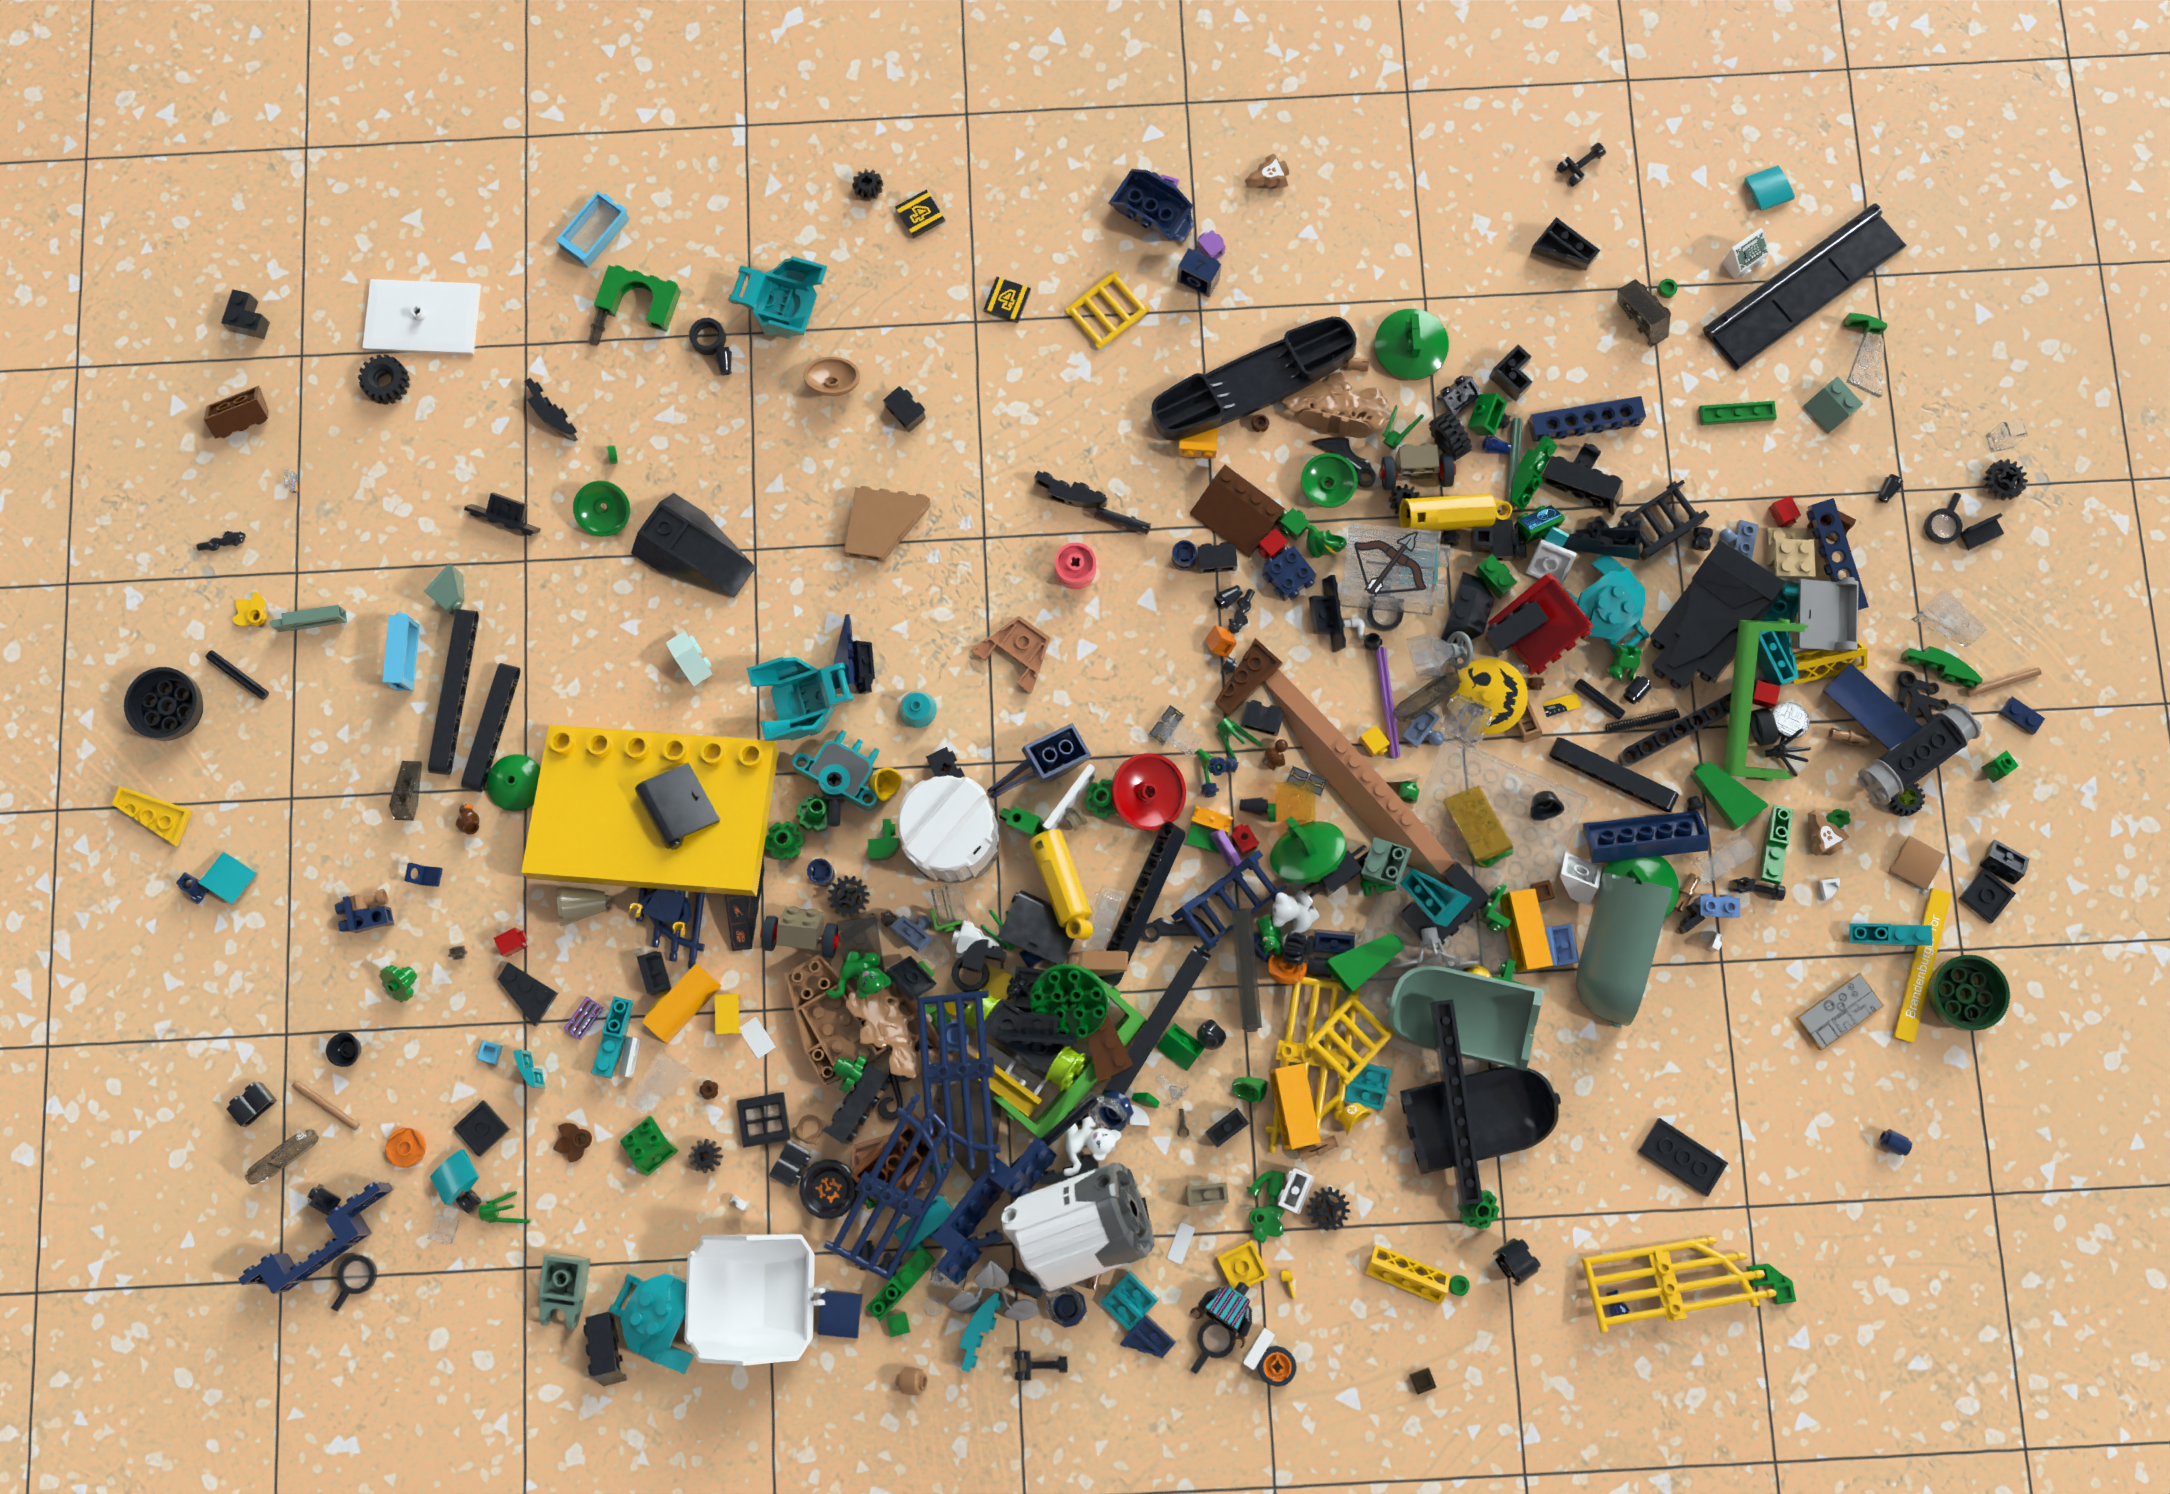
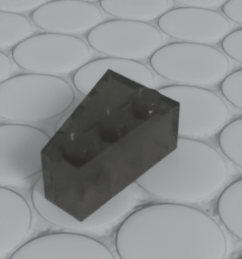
M1635 279L1618 289V304L1630 320L1634 318L1639 325L1637 330L1640 334L1645 333L1649 339L1647 344L1650 348L1669 337L1671 313L1667 307H1664L1655 295H1652L1647 290L1644 284Z

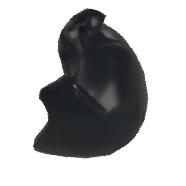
M1212 1019L1203 1022L1197 1030L1198 1042L1205 1049L1216 1050L1225 1043V1032Z

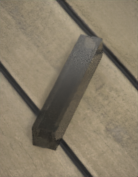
M1250 908L1230 910L1240 1023L1242 1030L1246 1029V1032H1256L1258 1028H1262L1252 914Z

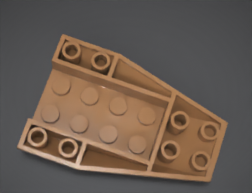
M820 954L785 973L805 1053L824 1086L841 1080L832 1071L839 1057L847 1058L854 1062L857 1056L861 1054L867 1058L863 1065L865 1067L868 1063L877 1060L892 1048L890 1045L880 1048L876 1047L873 1043H860V1029L866 1025V1020L854 1017L846 1007V1000H848L849 994L855 991L846 983L845 993L840 998L826 996L828 989L838 990L840 975Z

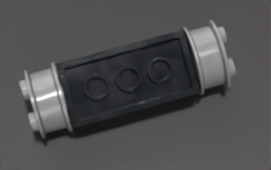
M1951 703L1945 712H1938L1930 721L1878 759H1874L1870 767L1859 770L1857 781L1866 789L1874 803L1879 802L1887 805L1891 802V798L1894 795H1901L1904 790L1915 784L1959 750L1965 748L1970 739H1977L1981 734L1980 729H1982V725L1972 716L1966 705Z

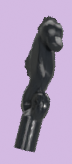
M227 530L222 535L223 538H212L209 542L198 543L197 549L198 551L208 549L216 551L220 545L228 546L233 543L234 546H237L239 543H243L246 534L241 531L230 532Z
M1248 589L1244 598H1240L1237 601L1240 609L1236 611L1234 621L1229 619L1228 628L1231 633H1238L1241 627L1248 623L1245 613L1251 609L1250 601L1255 593L1254 590Z

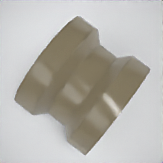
M1078 807L1071 814L1067 813L1065 815L1066 820L1074 831H1077L1082 824L1088 823Z

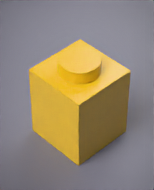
M1377 725L1366 731L1359 738V741L1372 758L1376 755L1380 757L1388 751L1387 747L1390 742Z

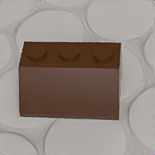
M257 386L206 406L204 421L215 439L219 437L226 438L232 432L237 430L244 431L250 425L255 423L259 425L268 419L269 411L261 388Z

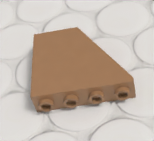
M868 486L855 487L844 548L846 557L884 562L930 508V498L924 494L908 495L904 491L893 493L888 489L872 490Z

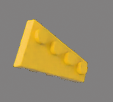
M121 786L118 787L112 805L177 847L193 812L192 810Z

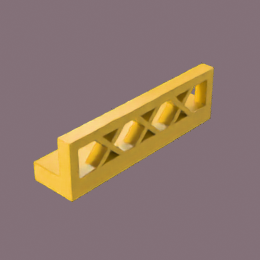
M1858 640L1857 651L1811 650L1793 654L1795 655L1797 671L1802 669L1808 671L1792 683L1795 685L1838 675L1849 663H1852L1856 657L1860 656L1861 663L1854 666L1858 670L1866 669L1868 648ZM1838 661L1844 662L1840 668H1833ZM1818 666H1826L1822 672H1814Z
M979 1052L973 1059H979ZM994 1064L995 1078H989V1090L997 1096L1001 1095L1029 1118L1042 1099Z
M1376 1244L1365 1274L1439 1305H1441L1447 1294L1451 1277L1448 1273ZM1377 1253L1385 1255L1387 1260L1384 1261L1376 1258ZM1396 1262L1404 1263L1406 1268L1399 1267ZM1415 1270L1423 1271L1425 1276L1418 1275ZM1434 1277L1444 1279V1284L1436 1282Z

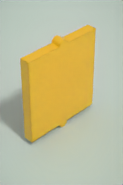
M988 964L990 972L989 981L982 991L988 990L989 995L996 1000L1004 999L1007 1001L1009 996L1007 994V987L1010 985L1009 980L1012 977L1015 978V976L1005 972L1004 969L1000 970Z

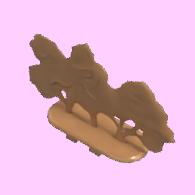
M1341 372L1329 375L1325 382L1318 380L1282 400V403L1286 404L1291 412L1308 409L1300 412L1298 416L1299 421L1303 425L1318 429L1321 434L1327 435V432L1336 433L1341 438L1346 436L1366 438L1371 434L1369 425L1379 429L1384 426V422L1389 420L1392 415V411L1389 410L1390 403L1383 397V393L1379 388L1364 389L1361 393L1354 395L1351 393L1352 386L1344 381L1345 378ZM1311 403L1314 404V408H1313V409L1310 408V404H1311ZM1344 412L1349 414L1351 418L1338 416L1337 414ZM1359 413H1367L1363 418L1359 417V419H1357Z
M892 981L889 986L876 994H869L864 999L858 997V992H851L848 1000H846V1007L854 1017L866 1020V1025L860 1029V1043H873L876 1047L880 1048L890 1045L893 1048L889 1058L891 1074L904 1075L907 1078L913 1079L920 1075L922 1076L920 1050L915 1051V1044L919 1040V1035L913 1034L908 1029V1022L913 1019L918 1025L917 998L910 1001L897 986L896 989L899 997L894 996L891 992ZM888 999H893V1000H894V1001L891 1002V1003H888V1002H887ZM901 1002H903L911 1015L907 1016L899 1011L898 1007ZM928 1014L926 1015L927 1040L933 1047L939 1049V1036L931 1024L933 1019ZM912 1036L917 1037L915 1040L911 1039ZM928 1049L929 1064L938 1063V1053L933 1049Z

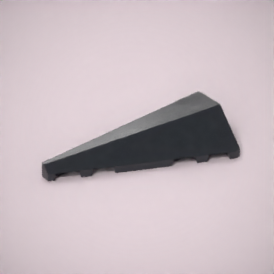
M1642 520L1636 521L1633 525L1625 526L1624 523H1619L1618 527L1613 528L1599 526L1576 530L1575 534H1569L1562 548L1638 560Z

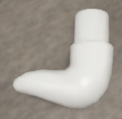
M1359 618L1344 620V628L1357 627L1358 637L1362 639L1365 628L1364 621Z

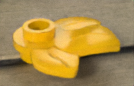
M254 592L250 600L237 599L235 601L236 609L239 613L232 619L235 624L244 627L250 624L261 626L265 623L267 619L266 612L264 611L266 603L261 594ZM260 615L259 619L255 620V617Z

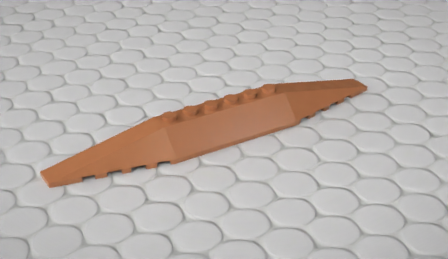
M1278 669L1264 683L1275 702L1281 708L1280 710L1284 711V717L1287 719L1292 731L1297 736L1314 767L1379 839L1412 849L1407 862L1408 865L1452 887L1441 874L1455 861L1344 735Z

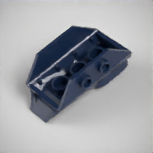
M1131 169L1108 202L1119 213L1135 222H1139L1145 229H1151L1168 240L1184 241L1195 225L1191 216L1193 205L1174 183L1167 182L1159 174L1151 173L1148 170Z

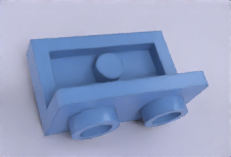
M1701 894L1700 897L1694 899V904L1699 906L1700 916L1740 917V898H1732V895L1713 897V894Z
M1573 924L1545 927L1553 963L1552 966L1579 963Z

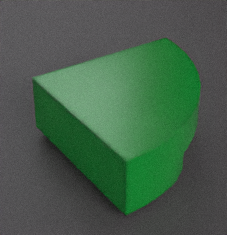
M1148 1092L1133 1093L1131 1099L1140 1105L1150 1108H1158L1160 1103L1159 1100Z

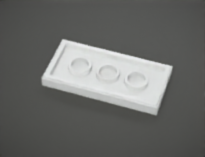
M1089 764L1043 824L1044 832L1055 830L1096 776L1094 766Z

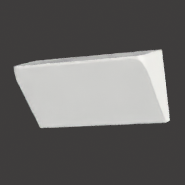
M626 1037L618 1073L619 1076L633 1077L640 1039Z
M1263 1327L1242 1363L1254 1370L1275 1337V1334Z

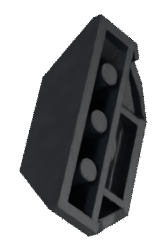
M1465 572L1462 573L1440 642L1447 644L1450 635L1457 631L1467 634L1471 641L1483 635L1495 599L1482 578Z

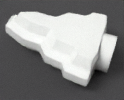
M966 920L963 921L960 931H954L952 946H956L955 958L957 959L965 956L967 948L977 940L988 939L990 942L989 948H992V946L1000 947V945L994 939L984 936L982 930L974 927V923Z

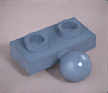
M1740 520L1737 522L1735 534L1733 530L1726 528L1720 532L1719 539L1725 543L1733 541V548L1752 560L1758 524Z
M1424 706L1402 735V738L1415 748H1418L1426 736L1429 737V742L1432 745H1441L1444 742V735L1440 731L1431 730L1440 716Z
M903 915L890 925L889 931L918 953L931 942L932 937L925 931L931 927L932 921L928 916L922 915L918 917L916 924H914Z

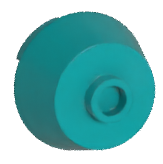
M923 691L908 693L899 704V715L902 721L913 728H922L929 725L936 716L937 706L935 700L931 695Z

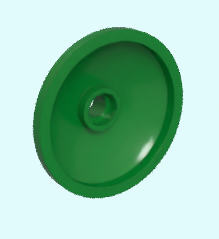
M1323 453L1313 457L1305 465L1301 474V487L1305 496L1315 505L1324 508H1335L1348 502L1354 495L1357 487V473L1353 465L1343 456L1334 453ZM1329 482L1331 486L1326 487L1324 483Z
M593 481L584 485L576 494L573 502V513L577 523L586 532L595 536L607 537L618 533L627 524L630 517V503L627 495L617 485L608 481ZM601 503H605L607 508L603 509Z
M513 754L501 758L492 766L487 777V791L491 800L500 808L508 811H521L534 805L541 767L537 762L525 755ZM514 777L515 781L509 783L510 778Z

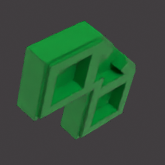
M1770 1264L1747 1266L1748 1272L1764 1271V1277L1749 1280L1750 1286L1756 1287L1771 1284V1289L1776 1291V1296L1773 1297L1774 1304L1797 1302L1792 1280L1781 1274Z

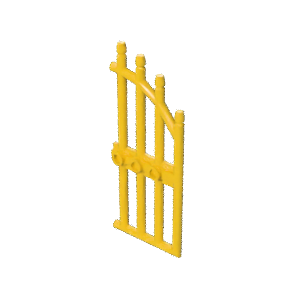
M1304 977L1302 981L1293 984L1285 1041L1278 1040L1276 1059L1282 1060L1281 1067L1289 1066V1062L1305 1063L1307 1075L1309 1065L1321 1067L1314 1110L1318 1130L1320 1131L1321 1119L1334 1107L1336 1109L1334 1111V1120H1339L1343 1110L1346 1085L1342 1081L1343 1078L1339 1076L1337 1095L1323 1107L1328 1069L1332 1067L1313 1048L1309 1049L1306 1044L1314 1034L1320 987L1332 989L1328 1019L1337 1010L1340 991L1345 990L1338 982ZM1301 984L1313 986L1304 1044L1292 1042ZM1360 986L1352 992L1358 996L1357 1000H1359ZM1351 1006L1348 1018L1355 1024L1357 1010ZM1346 1028L1345 1042L1352 1048L1354 1034ZM1325 1034L1323 1048L1348 1072L1350 1058L1342 1050L1333 1049L1332 1040ZM1276 1105L1272 1125H1266L1265 1133H1271L1269 1153L1276 1152V1143L1278 1142L1279 1133H1281Z
M1713 1236L1581 1258L1601 1334L1608 1333L1607 1326L1661 1316H1665L1666 1322L1687 1319L1685 1312L1749 1301L1751 1307L1754 1308L1760 1306L1758 1300L1776 1296V1291L1768 1289L1766 1291L1753 1292L1747 1280L1764 1277V1271L1756 1270L1754 1272L1742 1273L1731 1262L1746 1259V1253L1738 1252L1736 1254L1722 1255L1706 1247L1707 1244L1717 1243L1716 1237ZM1693 1248L1709 1258L1672 1264L1669 1252ZM1649 1256L1651 1268L1594 1277L1591 1265ZM1722 1264L1732 1274L1677 1284L1674 1272ZM1654 1275L1657 1288L1599 1297L1596 1285ZM1735 1282H1739L1745 1294L1683 1304L1680 1292ZM1654 1296L1660 1297L1663 1307L1606 1318L1602 1309V1305Z

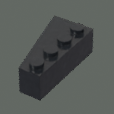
M1551 456L1543 473V483L1565 493L1569 490L1572 495L1580 500L1589 499L1593 506L1600 508L1602 505L1609 509L1608 513L1613 515L1623 497V480L1618 476L1603 474L1598 469L1586 468L1581 463L1569 462L1561 456Z

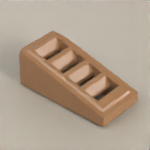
M1529 700L1527 701V710L1522 715V717L1529 715V717L1520 719L1516 723L1524 743L1542 737V729ZM1532 722L1531 725L1525 727L1523 726L1524 724Z

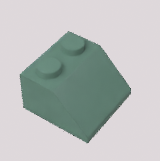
M1837 376L1803 407L1829 434L1854 414L1863 403Z

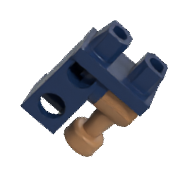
M385 889L377 890L375 895L371 896L353 895L343 897V901L335 904L336 913L338 915L346 914L347 919L338 922L339 931L360 933L382 926L394 925L390 907L381 906L370 910L368 907L374 903L379 905L388 903Z

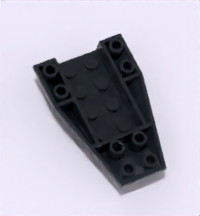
M675 493L658 503L638 531L631 551L632 555L664 575L735 598L756 568L705 512Z

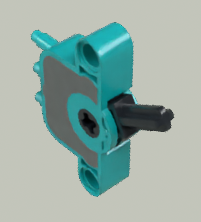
M841 730L834 741L825 743L815 759L804 753H798L792 760L794 771L798 775L815 784H819L822 794L826 797V802H829V826L831 827L840 826V802H844V797L846 801L865 811H872L877 806V796L873 790L867 788V785L873 774L872 764L878 756L879 749L874 748L868 758L859 754L858 751L863 741L858 739L851 749L841 744L846 735L844 730ZM800 761L806 762L804 767L797 766ZM834 780H837L836 785L832 784ZM867 797L873 799V801L868 804L863 802V800Z

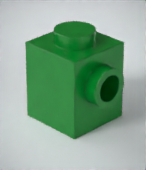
M1292 508L1289 512L1286 510L1280 516L1279 527L1284 535L1291 536L1296 541L1304 533L1306 526L1310 522L1305 518L1306 516L1303 512Z
M2006 750L1981 768L1992 783L2007 776L2019 765Z

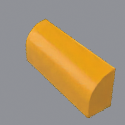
M1528 889L1503 894L1500 898V905L1503 916L1511 920L1506 931L1512 957L1516 961V973L1552 966V958L1536 890Z
M695 963L641 1022L668 1044L722 985L703 967Z
M1305 1063L1268 1070L1284 1149L1321 1143Z

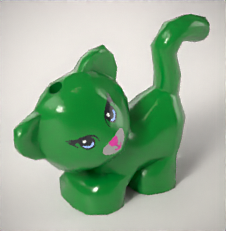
M848 951L846 959L840 968L838 990L828 989L826 996L840 998L845 993L846 981L858 977V997L864 999L869 994H876L889 986L891 979L881 969L873 968L880 964V957L877 954L865 953L863 958L858 952Z

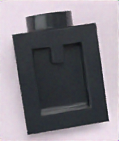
M1584 443L1573 463L1578 462L1586 468L1592 469L1601 451L1593 444Z
M1692 903L1686 907L1691 916L1688 915L1680 921L1682 925L1677 929L1681 934L1687 933L1706 919L1704 916H1700L1698 905Z
M321 1184L317 1188L313 1187L307 1196L309 1198L308 1204L327 1216L330 1215L329 1212L336 1208L341 1201V1197L328 1191Z

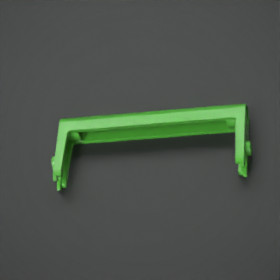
M1778 619L1777 622L1739 620L1723 769L1728 775L1761 778L1760 780L1773 781V778L1792 779V776H1789V772H1785L1784 769L1745 766L1759 633L1761 631L1805 632V628H1808L1809 625L1790 623V619Z
M1102 981L1107 990L1108 997L1125 1013L1124 1017L1114 1028L1124 1047H1126L1147 1020L1120 997L1122 993L1114 986L1110 988ZM1092 1055L1085 1061L1082 1072L1079 1075L1076 1074L1072 1079L1073 1084L1069 1090L1066 1091L1064 1089L1060 1091L1035 1121H1031L1001 1095L998 1098L994 1096V1099L1007 1110L1005 1114L1014 1121L1017 1118L1041 1139L1073 1110L1097 1081Z

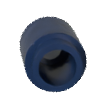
M1891 1129L1883 1131L1880 1135L1881 1147L1899 1156H1906L1911 1151L1912 1142L1909 1141L1908 1137Z

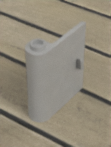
M1844 577L1842 581L1838 582L1799 580L1798 623L1809 626L1805 628V632H1798V648L1843 652L1857 651L1859 582L1855 581L1854 577Z

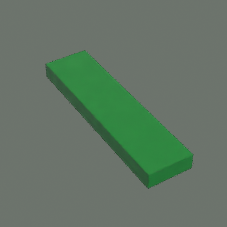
M1775 401L1701 405L1699 407L1701 425L1775 421L1777 419Z

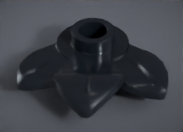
M1516 525V532L1515 530L1511 531V538L1514 544V556L1518 557L1520 561L1522 558H1527L1526 544L1521 543L1519 525Z

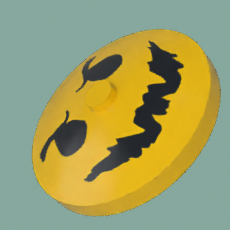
M1482 658L1472 661L1467 667L1462 668L1458 672L1450 689V704L1458 721L1469 730L1485 735L1502 733L1513 727L1524 714L1528 701L1527 686L1522 675L1511 664L1496 658Z

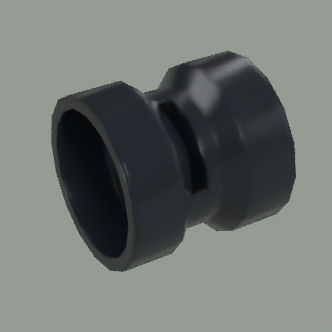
M1707 527L1694 528L1693 536L1695 538L1692 541L1691 548L1699 551L1710 550V538L1713 535V530Z

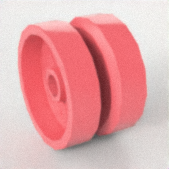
M1078 542L1069 543L1057 552L1055 570L1059 582L1070 589H1082L1094 580L1096 575V557L1087 545Z

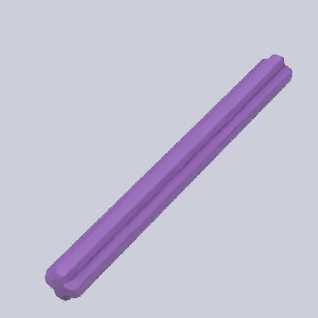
M1380 647L1375 650L1386 735L1387 740L1390 742L1388 750L1389 757L1396 759L1400 757L1389 668L1386 648Z

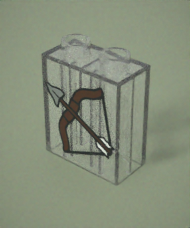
M1349 523L1341 590V606L1432 615L1434 603L1444 604L1447 581H1436L1437 568H1448L1450 545L1440 544L1441 531Z

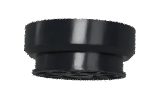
M170 667L153 668L140 674L129 686L124 699L125 716L131 727L141 735L157 741L175 740L188 734L198 725L203 714L202 693L197 683L183 672ZM170 686V690L165 693L166 688ZM188 692L187 696L183 698V694ZM155 698V702L150 705L151 700ZM172 704L171 710L168 711V706ZM190 709L189 715L185 717L186 711ZM157 716V721L152 723L154 717ZM175 722L174 727L170 729V725Z

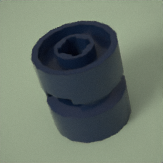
M1187 540L1179 541L1174 545L1172 564L1176 569L1187 571L1195 565L1197 555L1195 545Z
M819 858L810 862L807 867V875L815 885L826 887L834 881L835 870L828 861Z

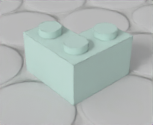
M686 631L666 642L674 659L693 686L713 674L710 670V667H712L707 657L702 658L700 655L703 651L693 635L688 636Z

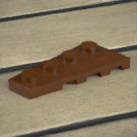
M1255 638L1249 650L1244 654L1239 666L1234 670L1232 677L1215 700V705L1229 717L1283 665L1282 662Z
M1107 1014L1101 1027L1093 1034L1087 1036L1098 1084L1134 1066Z

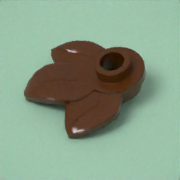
M573 1123L561 1124L558 1126V1130L563 1137L556 1142L553 1149L559 1153H568L569 1162L578 1161L583 1156L585 1148L589 1147L592 1143V1135L588 1130L579 1129ZM582 1135L586 1138L584 1143H581L579 1140Z

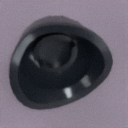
M1540 791L1532 798L1530 816L1535 821L1551 819L1564 811V805L1559 801L1554 792Z
M348 1032L336 1034L329 1040L326 1046L327 1058L332 1064L339 1067L353 1065L362 1051L359 1040Z

